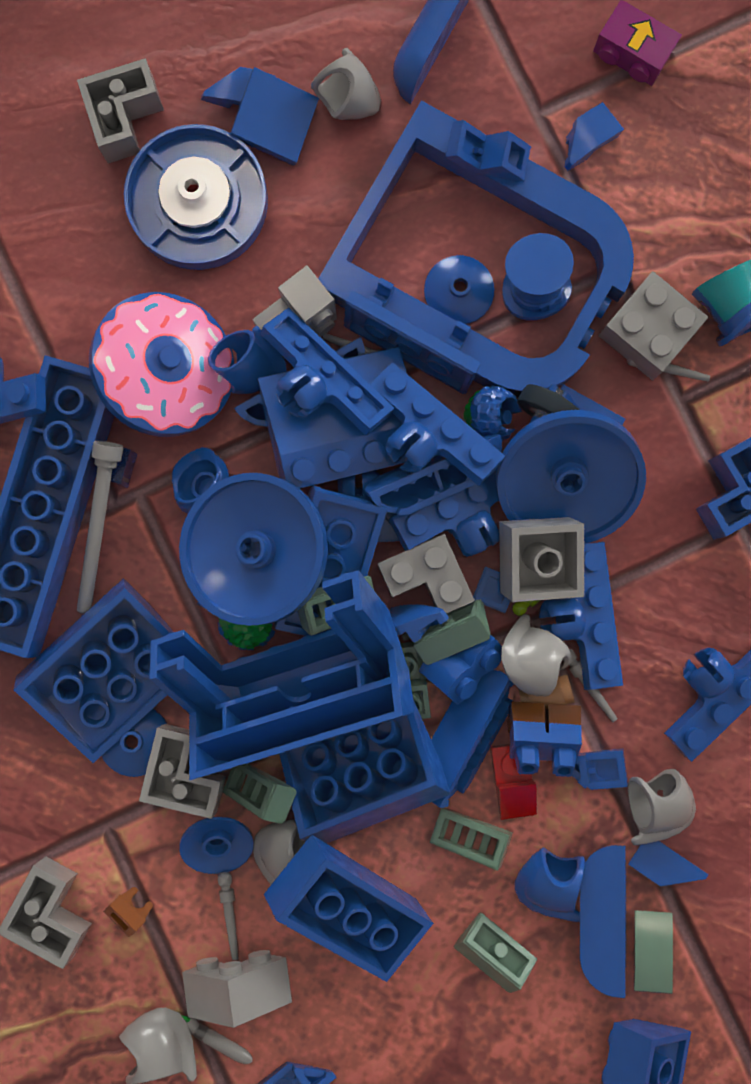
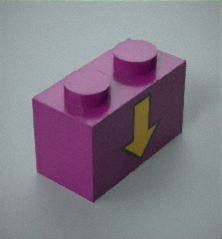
M620 0L600 32L593 52L598 54L605 63L617 65L629 72V75L634 80L646 82L653 86L674 52L682 34L629 3Z

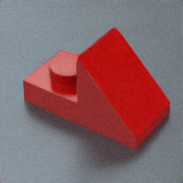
M510 744L490 747L500 819L505 820L537 815V787L532 779V775L518 773L515 759H511L509 756Z

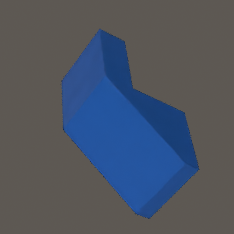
M465 120L452 122L446 158L469 172L514 181H524L531 146L510 131L486 135Z

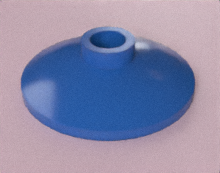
M463 255L450 256L435 264L428 273L424 286V295L428 306L466 325L479 320L486 314L492 304L495 291L494 282L488 269L478 260ZM458 281L464 282L467 289L463 292H458L455 290L454 284Z
M152 709L102 755L105 763L112 770L124 776L138 777L145 775L157 727L167 724L166 720L158 711ZM129 735H134L138 739L136 748H130L127 745L126 739Z
M213 817L212 819L200 820L188 827L180 839L179 851L183 861L192 869L207 874H219L242 866L250 858L254 842L252 833L243 823L228 817Z

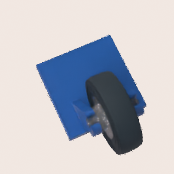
M528 384L522 390L517 401L518 405L532 417L530 423L542 416L566 410H585L600 413L612 418L621 425L625 421V418L564 384L561 389L554 384H551L549 389Z

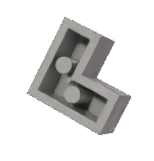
M146 58L77 80L98 148L107 163L137 155L140 148L131 121L164 110Z
M306 265L278 287L281 298L252 319L254 325L262 330L265 324L289 307L316 334L322 337L335 326L334 320L337 319L335 299L308 265Z
M445 534L377 563L392 598L425 584L434 606L443 609L446 614L475 601Z
M163 724L157 727L139 802L212 819L218 812L226 776L214 773L189 781V729Z
M47 856L34 864L0 926V935L57 967L64 969L76 955L92 923L61 907L78 873Z
M259 950L248 954L249 959L242 962L231 961L222 963L219 962L217 957H209L197 961V967L182 972L188 1017L235 1028L292 1003L286 957L271 955L269 950Z

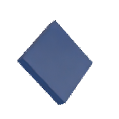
M254 67L230 135L239 138L242 142L294 166L298 161L319 98Z

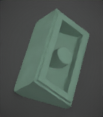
M481 599L447 613L449 619L441 625L430 626L422 635V638L413 643V646L426 665L440 661L490 639L489 625Z
M481 912L478 913L454 945L457 951L509 993L521 990L537 961L534 955Z

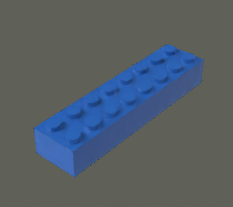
M46 355L39 375L45 377L46 412L25 417L0 496V651L24 658H34L41 654L97 474L98 466L94 464L95 458L92 457L93 442L107 441L114 415L102 403L93 386L89 368Z

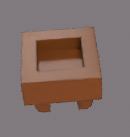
M132 887L122 895H119L103 911L128 937L133 935L145 923L146 917L153 907L150 901L142 908H135L133 906L132 898L139 891L136 887Z

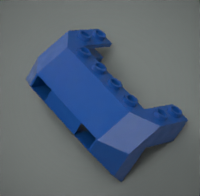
M359 570L341 574L336 578L322 582L323 590L335 603V605L324 608L325 621L332 628L330 630L312 636L307 635L302 639L281 646H273L266 651L240 657L236 661L224 665L216 661L185 630L172 632L151 641L150 681L189 713V781L415 713L410 673L390 611Z

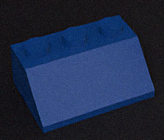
M638 1019L614 1022L608 1038L610 1047L607 1064L602 1072L603 1084H682L691 1031Z

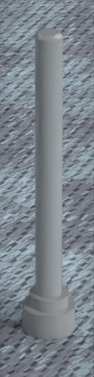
M107 441L93 442L92 457L95 458L94 464L98 467L77 603V611L85 614L92 607L112 469L116 468L117 462L122 460L123 445Z

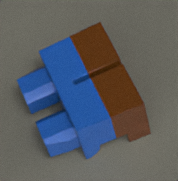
M511 701L507 718L508 733H510L509 756L511 759H515L518 773L531 775L538 773L539 760L552 761V773L556 776H572L582 746L581 706L548 704L545 713L544 703Z

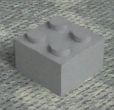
M652 271L599 334V337L624 358L632 360L637 365L636 368L653 381L671 363L708 319V316Z
M570 517L499 521L501 594L512 602L584 597V523Z

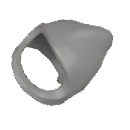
M344 48L342 50L343 57L335 60L320 71L313 79L311 89L335 119L357 120L375 115L379 111L381 104L378 88L364 64L348 48ZM332 74L326 81L321 83L327 76Z
M523 614L505 638L502 646L501 661L507 677L519 690L529 695L546 697L555 689L559 671L564 670L571 663V652L568 646L551 632L530 627V616Z
M666 769L648 782L636 776L629 779L628 796L630 809L640 831L639 835L631 839L633 845L665 840L681 833L690 826L696 812L695 798L686 779L676 769ZM658 790H663V797L657 794Z
M295 819L287 820L282 824H269L260 829L255 835L253 847L255 862L270 884L275 881L305 843V841L299 838Z
M156 1008L138 1017L119 1035L121 1042L132 1053L137 1063V1066L126 1076V1084L146 1083L181 1072L186 1075L189 1082L196 1079V1061L192 1036L188 1024L179 1012L169 1008Z

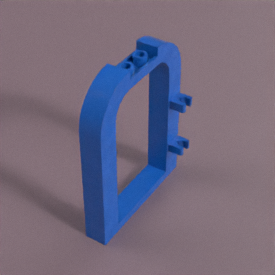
M421 100L318 279L335 299V304L345 309V300L351 290L478 360L481 362V365L473 381L484 387L492 385L504 387L516 397L520 396L522 390L528 384L538 385L549 389L551 384H554L560 388L579 371L590 356V354L579 349L578 346L584 349L595 330L589 326L594 317L597 316L601 319L612 299L618 302L629 285L634 263L633 246L629 232L619 215L606 202L529 159L524 181H514L469 172L446 158L452 122L458 120ZM415 152L577 240L591 252L597 269V278L593 290L563 343L555 352L541 358H526L517 355L473 331L470 326L463 322L455 321L394 287V284L382 277L378 278L351 263Z

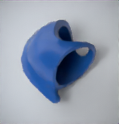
M258 326L253 327L252 331L240 330L225 336L210 351L208 357L210 367L232 385L231 392L233 394H253L260 390L257 378L287 371L286 362L282 355L260 335L262 330ZM226 348L233 349L236 352L237 363L227 368L216 367L215 359L217 355Z
M545 847L541 848L524 864L515 880V892L519 901L530 910L542 915L580 922V912L575 909L584 876L585 857L562 858L554 855Z

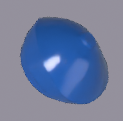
M201 447L183 456L173 468L172 484L174 498L178 507L187 514L196 500L208 488L229 477L226 464L211 448Z

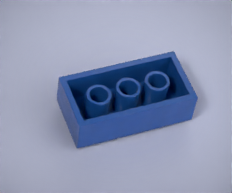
M312 834L264 893L276 921L386 982L434 924L416 898Z

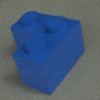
M751 437L708 460L726 492L696 508L713 540L727 537L751 523Z

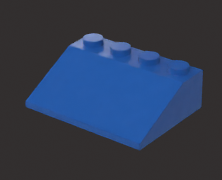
M399 347L344 358L368 383H371L392 362L407 374ZM289 371L257 378L279 478L292 483L299 489L402 464L408 460L404 455L394 464L386 451L388 438L402 425L401 421L393 414L366 436L331 403H323L307 417L291 415L289 410L298 404L297 401L294 400L283 408L275 392L279 379Z
M123 578L16 676L13 690L94 763L124 733L135 726L167 696L165 692L150 681V643L152 640L166 636L174 631L154 608Z
M414 699L415 713L279 754L286 784L297 791L292 803V809L300 840L306 842L312 834L323 842L329 843L451 794L440 759Z

